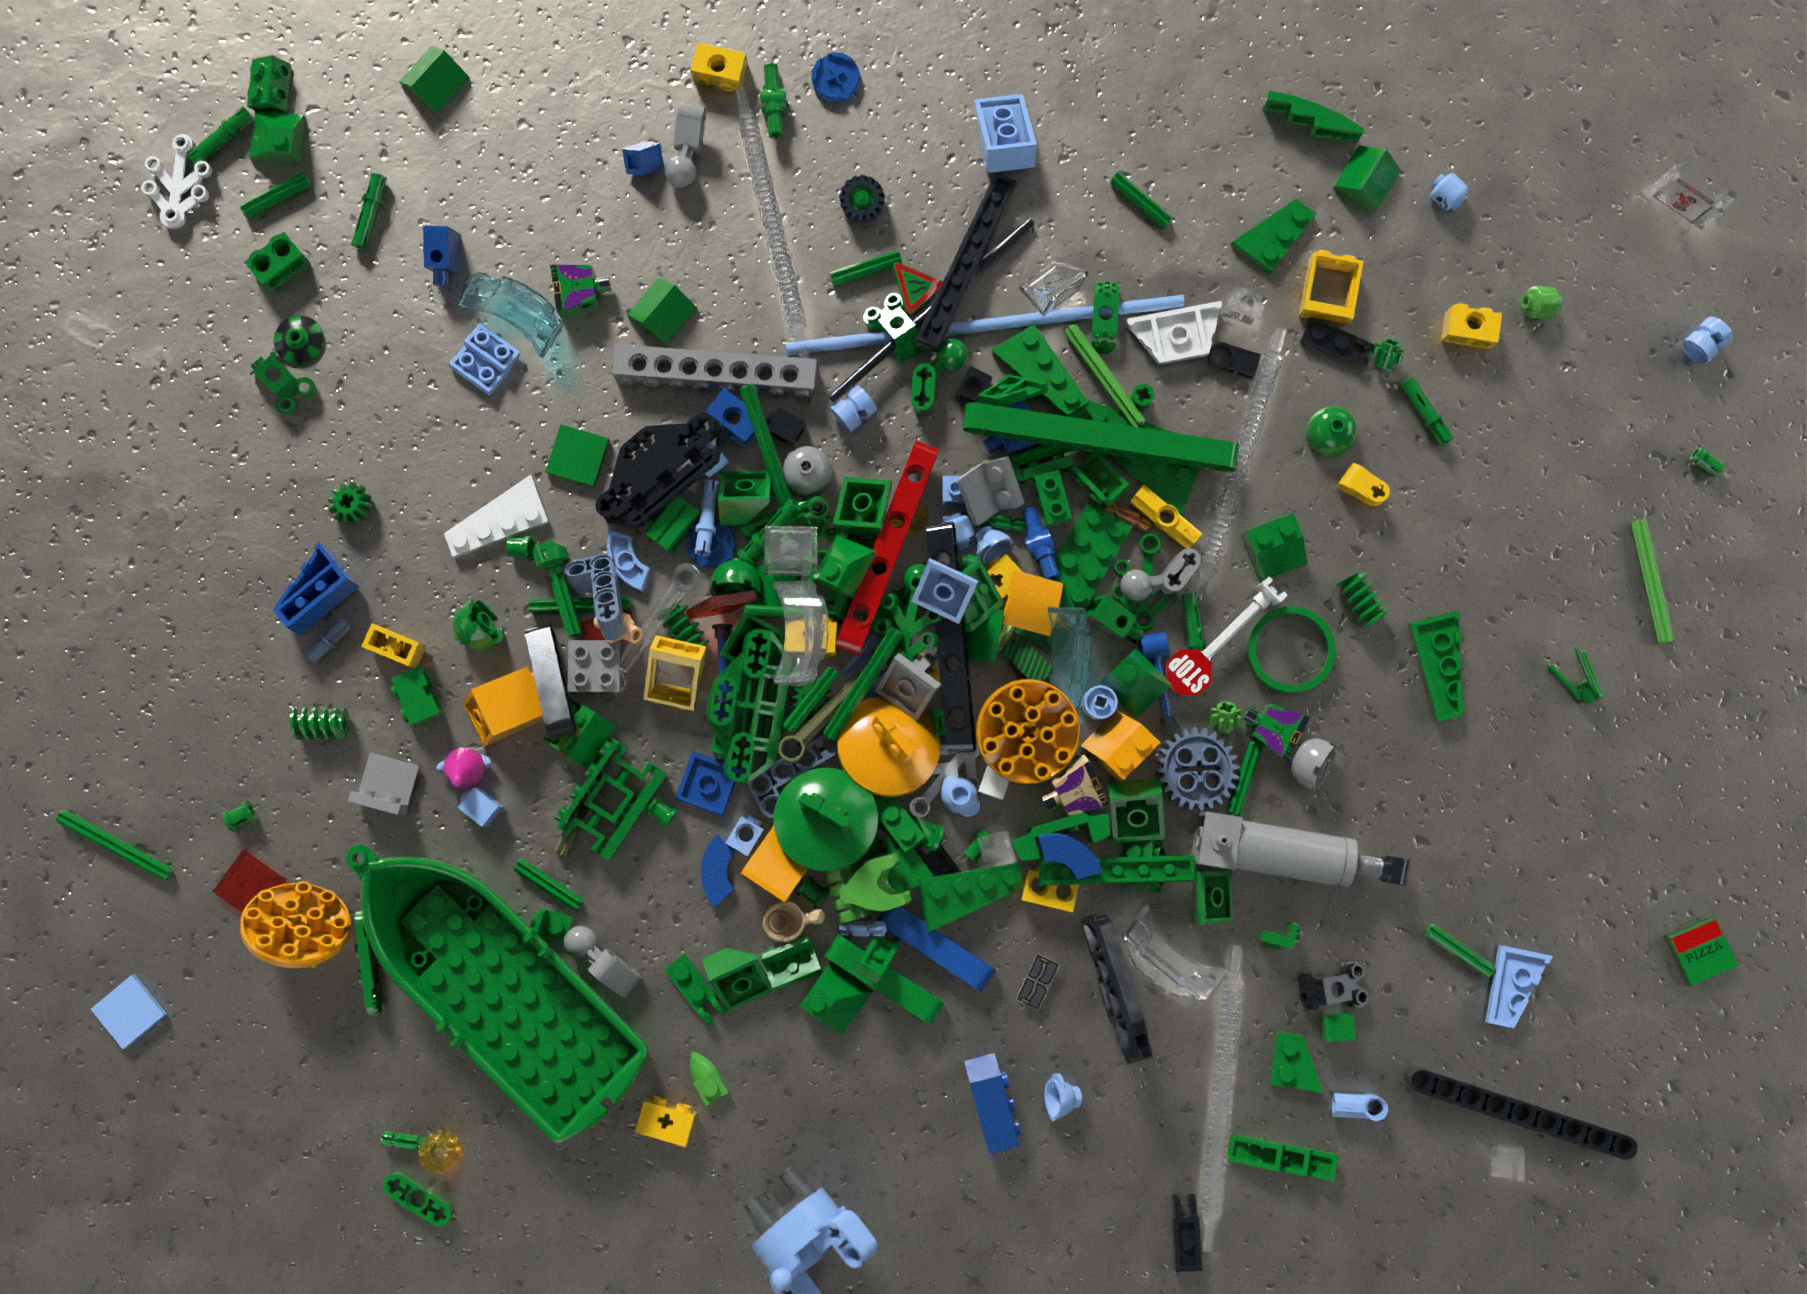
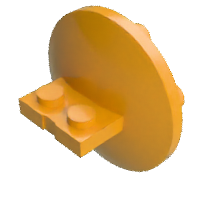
M1034 679L1013 681L997 689L984 703L976 725L977 745L987 765L1001 777L1021 784L1043 782L1059 774L1072 760L1080 738L1079 718L1070 699L1055 686Z
M879 696L859 704L844 729L839 733L837 753L843 770L858 785L877 796L898 797L917 790L931 777L940 756L939 736L934 735V723L925 711L915 721L883 696Z
M308 882L283 884L259 892L247 904L241 916L240 932L247 949L264 962L285 968H316L318 964L329 960L345 946L350 935L351 918L346 905L333 891L311 885Z

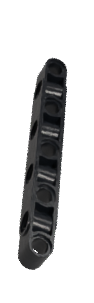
M954 522L927 524L926 533L929 559L938 562L939 556L942 553H946L950 558L947 567L960 572ZM934 613V619H937L938 614ZM963 616L959 624L944 617L942 621L935 623V631L938 636L937 652L947 750L949 754L975 752L974 713ZM952 656L956 657L960 663L956 671L951 670L948 666V660ZM956 708L964 712L965 716L962 722H957L953 718V712Z

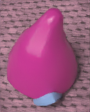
M461 747L452 751L444 761L437 765L435 770L444 774L447 781L454 788L468 790L480 783L484 776V771L491 762L488 757L479 754L475 750Z

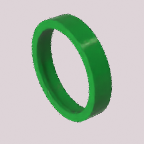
M1285 606L1270 611L1255 623L1247 638L1246 657L1253 675L1264 686L1279 693L1295 694L1314 688L1327 677L1335 661L1336 645L1331 629L1319 615L1306 608ZM1279 615H1302L1313 621L1324 635L1327 644L1326 663L1321 672L1307 683L1301 685L1279 683L1269 677L1259 664L1256 653L1259 633L1267 622Z

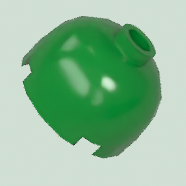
M1327 406L1317 410L1310 417L1305 427V438L1309 447L1320 453L1321 456L1337 457L1353 446L1357 437L1358 425L1354 416L1347 409L1340 406Z
M732 558L720 564L712 573L710 594L718 600L719 596L725 597L726 603L730 604L752 603L753 596H757L759 599L761 595L759 572L754 566L743 561L741 558Z
M474 599L469 600L458 609L453 618L456 641L460 645H464L474 651L490 649L504 638L502 627L497 629L493 620H498L497 616L481 600L474 602Z

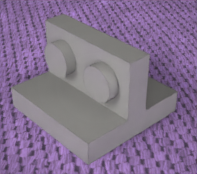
M898 653L875 691L917 721L941 684L927 674L936 658L927 653L921 660L916 658L912 663Z

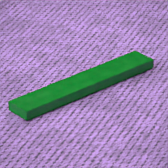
M1195 855L1096 858L1102 872L1080 879L1075 877L1073 871L1066 864L1056 861L1045 862L1044 859H1038L1039 886L1196 881Z

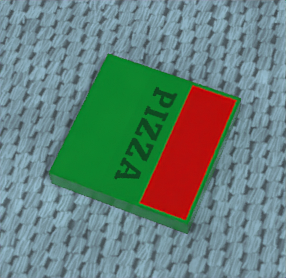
M1712 917L1666 937L1688 986L1696 985L1739 966L1717 917Z

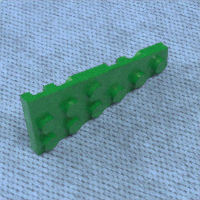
M1088 400L1089 406L1071 416L1131 426L1122 412ZM1148 422L1139 427L1172 432ZM1106 454L1112 459V462L1138 483L1148 487L1168 505L1174 506L1182 516L1200 468Z

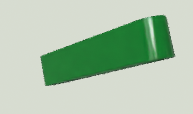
M838 933L824 955L826 958L930 1025L933 1024L945 1005L943 1000L889 965L877 984L864 977L854 969L866 950Z

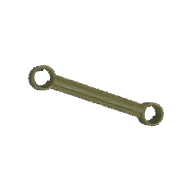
M879 645L872 648L868 657V661L870 660V658L872 657V655L874 654L875 650ZM890 657L887 666H884L880 673L886 672L891 664ZM866 664L795 735L786 736L780 741L778 752L783 761L796 763L801 760L804 755L805 746L831 721ZM794 740L798 742L799 754L797 757L788 758L785 756L784 747L786 741Z

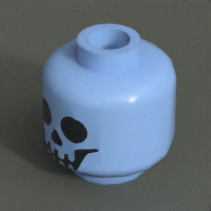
M1450 173L1446 177L1441 174L1431 184V187L1434 189L1430 194V198L1444 211H1449L1450 209L1455 211L1468 198L1466 194L1468 186L1454 173Z

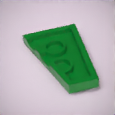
M1295 199L1233 240L1230 245L1271 274L1316 213L1298 199Z

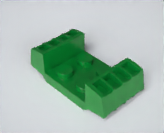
M1079 813L1030 827L1025 835L1009 841L1018 860L1039 859L1040 855L1035 837L1041 834L1055 833L1059 830H1063L1064 834L1081 830L1080 824H1083L1088 843L1098 842L1111 835L1109 814L1089 816L1085 813Z

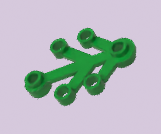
M1154 534L1144 535L1139 542V549L1143 553L1142 571L1149 576H1152L1153 556L1160 548V539ZM1145 542H1152L1153 549H1146L1144 546ZM1123 559L1118 560L1113 567L1114 572L1122 577L1128 571H1131L1129 563ZM1119 563L1126 566L1124 572L1118 571L1117 565ZM1170 577V581H1174L1175 577ZM1120 584L1114 586L1111 590L1112 598L1120 601L1128 611L1137 617L1134 625L1143 630V633L1153 628L1155 616L1167 606H1172L1178 600L1176 592L1172 594L1174 596L1173 602L1166 601V594L1163 593L1161 600L1149 608L1150 597L1157 591H1151L1150 595L1145 600L1139 601L1137 606L1134 601L1127 599L1124 595L1122 597L1115 595V589L1120 588ZM1144 616L1147 620L1146 624H1139L1138 617Z
M923 572L914 573L909 579V586L912 592L906 617L899 606V599L895 594H885L881 598V605L883 608L890 610L900 631L903 633L901 641L890 656V662L900 653L913 663L916 655L927 648L935 647L938 643V636L934 632H926L922 634L919 642L911 646L914 635L931 624L942 621L944 618L938 614L937 619H934L932 616L933 612L927 610L926 615L917 620L919 605L911 601L917 589L916 580L917 578L921 579ZM889 597L892 598L891 606H889L887 602ZM879 619L875 625L876 631L879 634H884V636L893 627L890 619ZM883 622L887 625L885 631L882 629ZM928 636H931L932 643L930 645L927 643Z

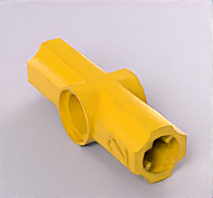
M1145 485L1130 500V503L1149 518L1158 530L1164 531L1184 549L1191 548L1203 534L1183 518L1174 506L1168 505ZM1167 512L1170 514L1172 522L1168 524L1160 520V513Z

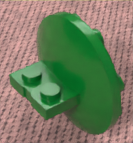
M835 768L813 769L795 777L781 792L774 809V831L783 851L798 865L818 872L838 871L856 863L870 849L878 829L877 806L872 793L853 781L845 771Z

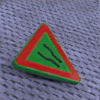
M899 262L893 264L906 315H911L940 289L943 281Z

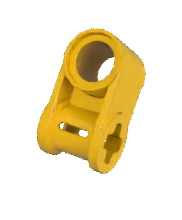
M1351 463L1338 483L1340 489L1370 507L1381 505L1390 494L1388 484L1356 463ZM1375 489L1379 491L1377 498L1372 496Z

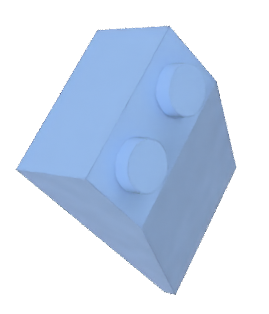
M1023 94L975 99L976 119L986 173L1035 168L1037 144Z

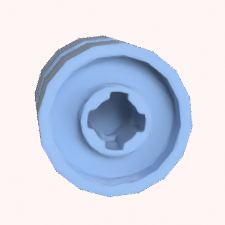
M1708 317L1697 327L1696 331L1692 332L1682 342V349L1694 362L1705 365L1718 354V350H1722L1733 339V333L1730 327L1716 317Z
M858 385L846 393L845 400L839 399L830 407L835 418L849 433L861 425L862 418L868 419L878 410L871 398Z
M1094 686L1082 697V712L1090 720H1105L1115 712L1118 703L1117 696L1107 686Z

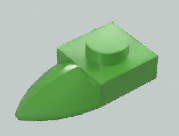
M692 1052L690 1071L694 1081L693 1084L705 1106L729 1093V1090L713 1063L705 1056Z

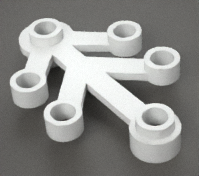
M185 134L177 135L172 142L173 149L176 151L172 178L164 170L163 163L157 157L150 156L145 161V167L155 174L170 192L169 203L159 193L160 188L155 182L147 180L141 186L143 193L151 197L161 209V222L171 229L183 226L186 221V213L198 203L206 201L209 197V192L202 185H195L203 178L211 176L212 168L207 162H197L194 166L195 171L184 178L187 154L196 148L195 142ZM185 140V144L179 147V144ZM153 162H157L155 168H151ZM206 166V167H207L206 171L203 172V173H200V169H201L202 167ZM150 186H154L151 192H147ZM193 187L191 189V196L181 202V195ZM203 190L202 196L197 197V192ZM175 212V216L169 219V215Z
M977 739L975 752L954 753L956 755L949 763L937 764L933 774L940 775L922 797H916L910 803V812L914 816L921 818L929 813V803L941 790L943 779L947 776H958V768L964 761L967 779L976 780V789L979 788L980 781L976 775L975 758L980 754ZM940 745V755L949 754L947 745ZM921 802L925 805L923 812L915 810L916 803Z

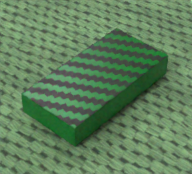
M1020 633L1001 650V653L1026 679L1044 682L1055 672L1053 667Z

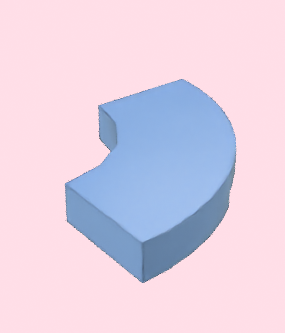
M609 529L607 552L613 560L617 575L628 586L644 593L651 569L637 559L634 551L635 538Z

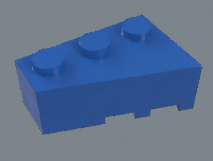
M317 542L314 549L316 550L307 563L304 562L300 569L302 571L294 583L289 584L273 608V611L286 628L298 635L303 634L359 587L333 552L320 542Z
M992 1053L964 1061L988 1153L992 1154L1018 1147L1017 1136L1022 1135L1018 1119H1012L1011 1112L1016 1110L1012 1096H1006L1005 1089L1010 1088L1006 1072L1000 1073L995 1054Z

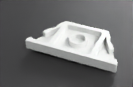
M1212 302L1129 318L1126 320V325L1158 365L1208 356L1222 302Z

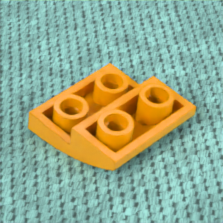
M1014 570L1006 593L1008 600L1004 608L1002 624L1050 636L1058 612L1063 584Z

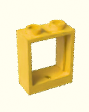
M1327 250L1314 251L1308 260L1298 316L1312 317L1317 320L1348 326L1354 318L1364 261L1357 260L1352 255H1343L1341 257L1332 255ZM1316 267L1350 273L1345 307L1310 300Z
M656 635L649 649L643 700L694 711L700 696L706 646ZM659 660L693 667L692 690L657 682Z

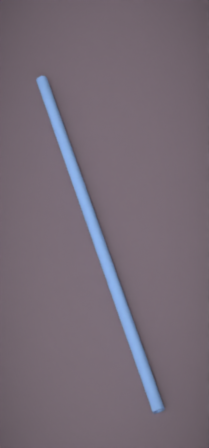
M1177 295L1120 302L1118 315L1183 308L1184 296ZM1093 306L952 323L947 336L1028 327L1033 324L1036 326L1093 319ZM1102 307L1098 315L1100 318L1113 316V311L1109 307ZM887 331L786 343L787 356L886 344L892 337Z

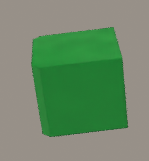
M1319 1013L1322 1040L1326 1042L1356 1040L1353 1013Z

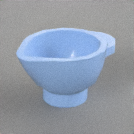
M990 526L980 529L975 535V540L978 543L976 556L984 564H989L996 556L1002 558L1014 547L1012 539L1007 534L993 530Z
M947 776L943 779L941 800L945 808L953 813H960L964 817H972L979 811L978 791L973 782L960 776Z
M1054 1073L1046 1083L1044 1091L1045 1105L1051 1121H1056L1069 1114L1073 1108L1080 1107L1082 1102L1080 1089L1077 1086L1071 1087L1069 1083L1064 1082L1061 1074Z

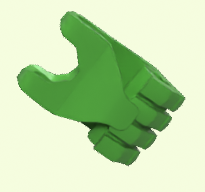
M898 853L826 873L828 883H833V886L829 887V893L831 897L837 896V899L833 900L834 909L841 910L838 913L840 923L850 922L912 902L910 891H896L891 888L888 882L890 870L901 864Z

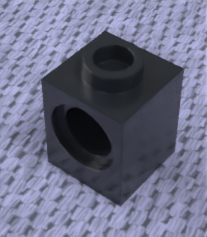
M970 366L956 391L955 398L959 400L958 403L964 407L967 403H979L978 394L990 387L992 376ZM969 385H976L980 391L972 395L966 391V388Z
M778 407L776 412L772 411L766 420L771 436L792 448L796 446L806 429L805 421L781 407Z

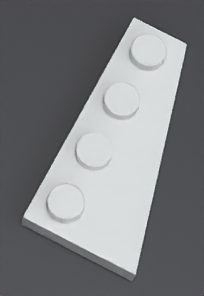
M530 475L445 532L444 535L452 557L457 558L550 522L534 478Z

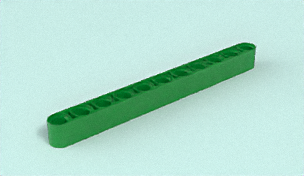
M967 403L962 428L963 431L972 434L1216 471L1233 472L1237 469L1239 444L1235 442L995 405Z

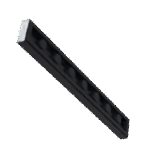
M998 173L994 174L917 334L915 345L939 353L1018 186L1017 180Z

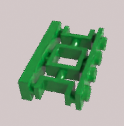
M614 738L611 742L606 740L598 752L601 755L600 759L596 764L592 762L584 773V776L587 778L581 786L577 784L569 795L572 799L567 808L562 806L554 818L557 820L556 828L568 835L577 824L596 836L597 838L590 848L608 861L667 775L664 770L649 761L640 771L621 759L627 747ZM616 749L617 753L613 757V761L623 766L616 779L603 772L597 781L595 779ZM650 771L651 775L633 802H630L634 791L624 785L631 773L644 780ZM605 781L626 793L613 814L592 802ZM587 793L588 796L583 803L594 810L587 822L574 815L570 823H566L584 794ZM621 815L622 818L602 846L601 843L606 836L595 829L596 825L602 817L615 823Z

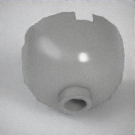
M803 446L796 448L789 453L783 464V472L789 489L797 496L814 497V495L824 492L831 483L833 475L831 461L824 452L816 447Z
M1309 739L1303 742L1300 748L1295 746L1289 760L1293 761L1291 771L1295 780L1312 791L1319 789L1330 770L1328 768L1330 760L1334 761L1337 745L1322 739Z

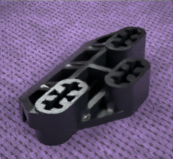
M705 412L697 414L687 423L645 426L621 446L610 487L596 500L595 509L597 513L603 516L607 523L634 527L644 526L719 463L725 428L717 418ZM708 421L709 429L705 430L706 426L704 424ZM652 435H655V436L653 437L654 440H655L654 443H652V441H653L652 438H651ZM687 438H689V440H688V442L690 443L689 446H686L687 443H686L685 440H686ZM716 438V447L713 450L706 448L703 452L700 451ZM633 451H636V452L634 453V455H635L636 458L633 460V457H634V456H633L632 453H633ZM688 459H690V461L694 464L693 467L691 466V464H687L677 474H673V472L676 469H678L682 464H684ZM661 482H663L664 485L667 487L666 489H664V488L661 486L658 490H656V491H655L652 495H650L648 498H647V496H646L651 490H653V489H654L657 485H659ZM635 505H636V506L638 507V509L640 510L639 512H637V510H635V509H634L633 511H631V512L628 514V517H627V518H629V520H621V519H620L624 514H626V513H627L630 509H632Z
M1096 914L1085 916L1083 921H1081L1083 934L1094 967H1099L1102 977L1097 978L1099 991L1109 1022L1114 1026L1124 1061L1128 1065L1152 1058L1153 1055L1147 1036L1145 1019L1113 923L1107 915L1096 917Z

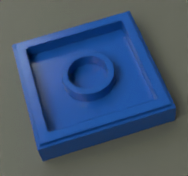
M692 751L675 800L724 817L736 781L730 780L725 776L723 761ZM732 766L731 771L736 774L735 777L741 771V768Z

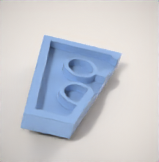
M1498 945L1495 962L1496 969L1493 974L1485 1022L1515 1028L1529 1002L1530 994L1535 985H1538L1542 978L1543 970L1550 963L1553 956Z

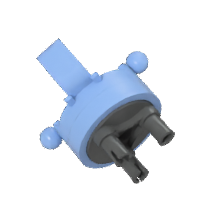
M791 1165L778 1176L793 1195L790 1202L782 1207L770 1192V1189L767 1188L758 1196L753 1195L741 1206L756 1223L755 1228L760 1233L751 1248L769 1272L766 1275L768 1277L771 1276L770 1285L776 1294H820L819 1289L805 1271L833 1247L850 1267L858 1268L877 1252L878 1246L875 1238L854 1212L846 1210L844 1206L839 1209L823 1187L813 1191L808 1183L805 1185Z

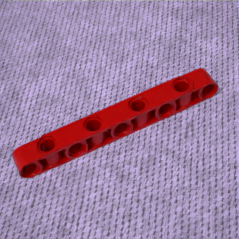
M917 440L915 441L885 516L882 530L879 532L872 549L877 554L856 590L835 647L858 656L860 655L939 449ZM910 474H917L920 476L921 481L912 482L908 476ZM898 519L903 523V527L894 528L890 521ZM880 565L884 567L886 572L882 575H877L872 571V567ZM856 612H863L867 615V620L858 622L853 615Z

